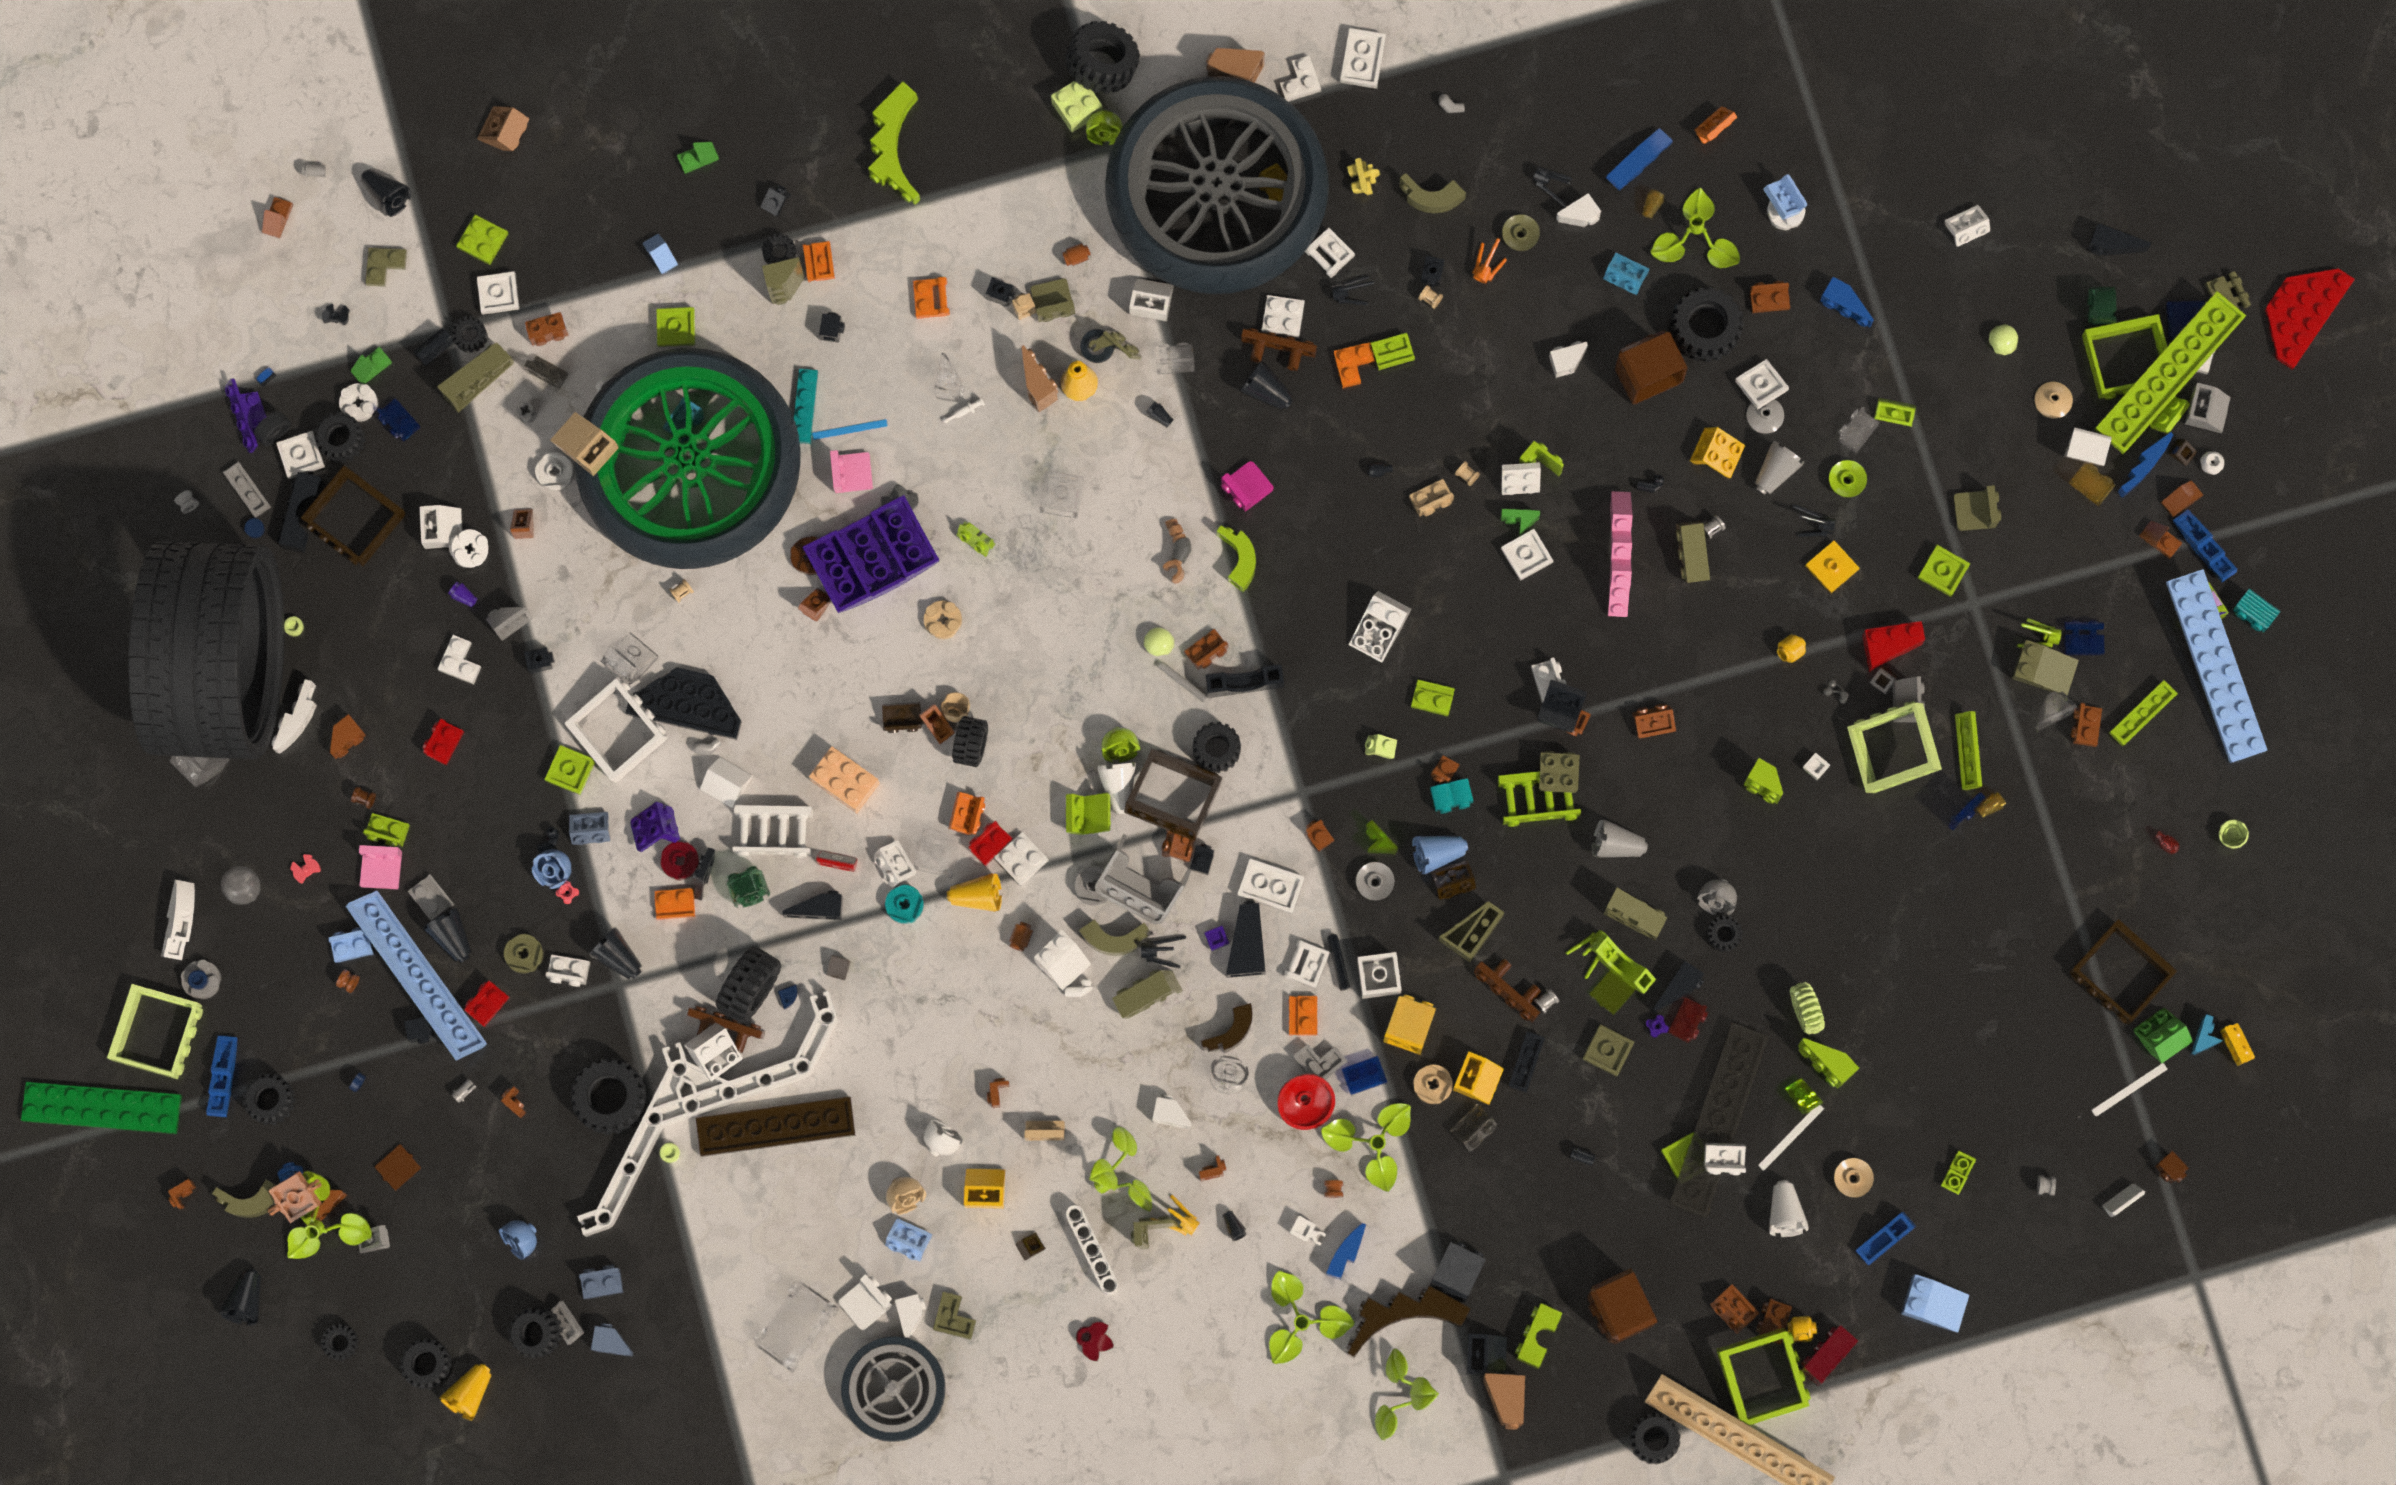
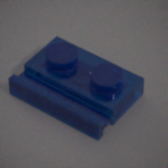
M1378 1056L1341 1069L1351 1096L1387 1083Z

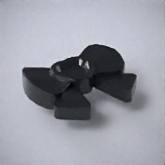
M333 304L327 306L326 310L322 313L324 324L335 322L345 326L349 321L350 310L346 305L342 307L340 313L338 311L334 312Z

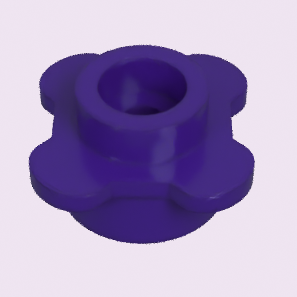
M1658 1015L1655 1019H1649L1646 1022L1652 1037H1658L1659 1034L1667 1033L1669 1027L1664 1023L1662 1015Z

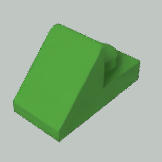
M712 142L693 143V149L677 155L685 174L719 160Z
M379 347L366 358L361 355L351 369V372L361 384H366L388 367L392 361Z
M1502 509L1501 521H1505L1506 524L1520 522L1519 536L1527 531L1540 517V511Z

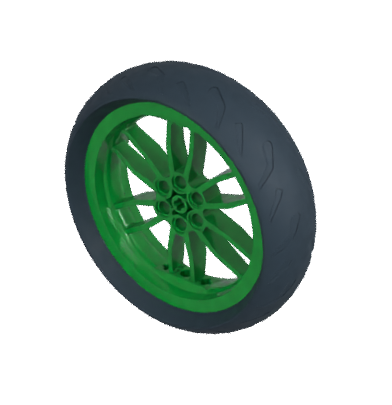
M677 348L645 356L616 373L596 394L583 417L616 441L619 448L594 476L575 462L576 481L582 501L592 520L602 533L622 550L642 561L666 568L698 569L715 566L735 559L751 550L773 531L786 513L795 494L801 465V448L799 434L792 413L781 394L768 379L747 363L730 355L707 349ZM683 389L686 404V428L677 430L670 416L666 393ZM689 389L708 390L730 399L731 402L716 413L699 434H693V412L688 393ZM661 395L664 413L673 433V438L669 441L645 429L629 425L632 415L645 403ZM737 406L747 414L746 418L728 432L713 440L709 439L716 426ZM753 423L761 446V453L757 464L736 457L712 454L713 451L733 440L749 424ZM632 433L652 441L660 446L658 452L641 451L622 445L626 434ZM683 437L689 438L685 444L679 442ZM700 443L707 444L704 449L697 448ZM670 449L674 450V454L672 456L665 455L666 451ZM619 453L638 459L664 462L662 466L642 477L626 493L621 492L614 466ZM691 456V460L685 461L684 457ZM703 461H710L708 467L701 466ZM716 466H738L753 470L750 483L745 484L730 479L716 471ZM671 468H678V471L675 474L669 473V470ZM695 473L696 477L694 479H687L688 474ZM665 476L667 480L657 494L636 511L628 500L647 485ZM705 476H709L729 487L747 492L743 504L718 522L714 521L711 502L702 482ZM677 482H682L683 507L687 522L686 529L666 527L644 517L645 514L665 498ZM699 487L705 499L710 521L709 525L699 528H693L689 509L690 488Z

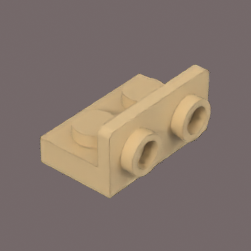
M1444 479L1409 495V498L1420 517L1422 515H1431L1435 512L1434 509L1449 506L1452 504L1451 501H1453L1454 495L1450 493Z
M1026 1121L1025 1140L1064 1141L1065 1122Z

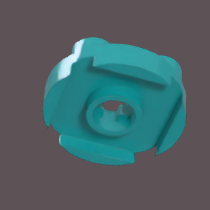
M901 885L888 893L885 907L887 914L893 921L899 924L914 923L921 916L924 902L922 895L916 888L910 885ZM908 900L909 908L902 909L899 903Z

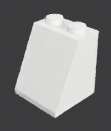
M1063 930L1034 956L1036 965L1062 991L1091 965L1077 944Z

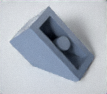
M601 1323L600 1327L595 1326L591 1350L633 1357L632 1350L618 1331L612 1328V1325Z

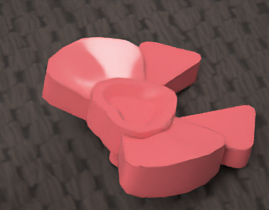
M303 855L306 865H303L302 868L295 862H292L290 870L293 871L294 878L301 884L305 881L306 877L321 871L320 865L316 860L312 859V855Z

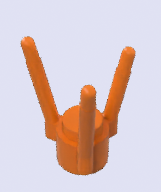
M1499 238L1496 239L1485 264H1481V266L1480 262L1484 243L1480 245L1476 265L1472 273L1474 274L1473 278L1481 283L1491 282L1494 275L1507 261L1504 258L1490 272L1491 268L1488 265L1500 241Z

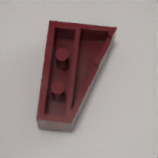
M1841 1325L1837 1328L1833 1326L1826 1334L1828 1339L1824 1343L1820 1341L1813 1349L1815 1351L1814 1355L1811 1358L1807 1356L1800 1364L1803 1366L1800 1370L1817 1387L1826 1380V1377L1858 1342Z

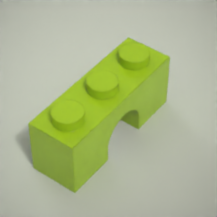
M1540 1304L1539 1308L1534 1307L1531 1318H1534L1531 1326L1527 1324L1523 1336H1526L1523 1344L1519 1343L1515 1354H1518L1517 1360L1539 1369L1547 1349L1537 1343L1536 1334L1540 1330H1549L1554 1333L1562 1312L1544 1304Z

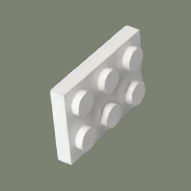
M1349 28L1340 83L1377 89L1386 34Z
M1250 859L1237 896L1293 914L1305 877Z

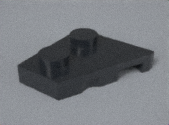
M708 848L706 854L701 855L700 868L694 872L693 880H696L695 899L701 901L703 899L705 883L708 884L715 862V849Z

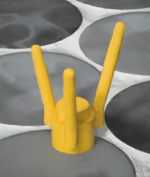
M1171 1195L1170 1198L1187 1216L1184 1218L1173 1209L1167 1208V1211L1182 1221L1180 1226L1183 1227H1171L1170 1229L1178 1231L1185 1236L1187 1233L1192 1235L1200 1222L1174 1195Z

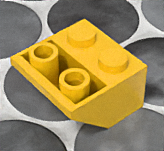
M1468 1051L1453 1091L1490 1105L1504 1069L1490 1060Z
M966 1169L964 1207L1004 1209L1006 1170Z

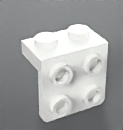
M865 1274L860 1279L861 1282L839 1300V1305L861 1330H866L892 1307L890 1303L891 1297L885 1290L882 1293L877 1288L880 1284L873 1276L869 1278Z

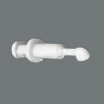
M981 397L972 404L968 401V405L955 411L952 416L944 417L943 422L947 423L955 417L960 418L971 411L974 413V408L980 405L984 406L985 404Z

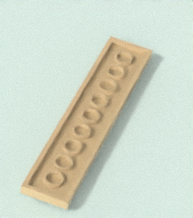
M1664 1375L1660 1376L1645 1400V1403L1783 1485H1831L1835 1479V1476Z

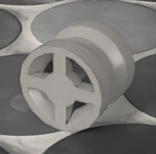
M190 490L180 493L174 500L177 505L181 506L183 514L191 512L199 504L196 499H193Z
M2039 1175L2037 1194L2048 1193L2054 1196L2056 1177Z

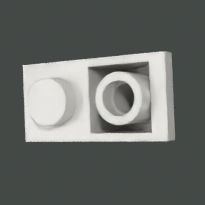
M1577 341L1569 347L1563 348V346H1559L1550 351L1549 358L1555 378L1574 373L1587 350V342L1581 343V341Z

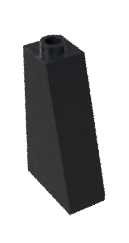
M1244 901L1239 906L1227 966V978L1266 975L1259 903H1255V901Z

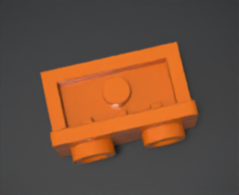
M957 792L948 829L965 835L976 834L981 825L979 821L980 816L985 809V797H975L963 792Z

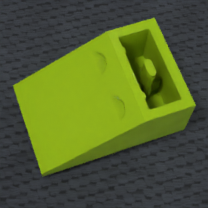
M1806 1038L1802 1039L1798 1044L1801 1055L1805 1058L1808 1057L1813 1062L1812 1066L1814 1069L1826 1076L1825 1080L1831 1087L1835 1086L1838 1089L1859 1069L1855 1062L1844 1052Z

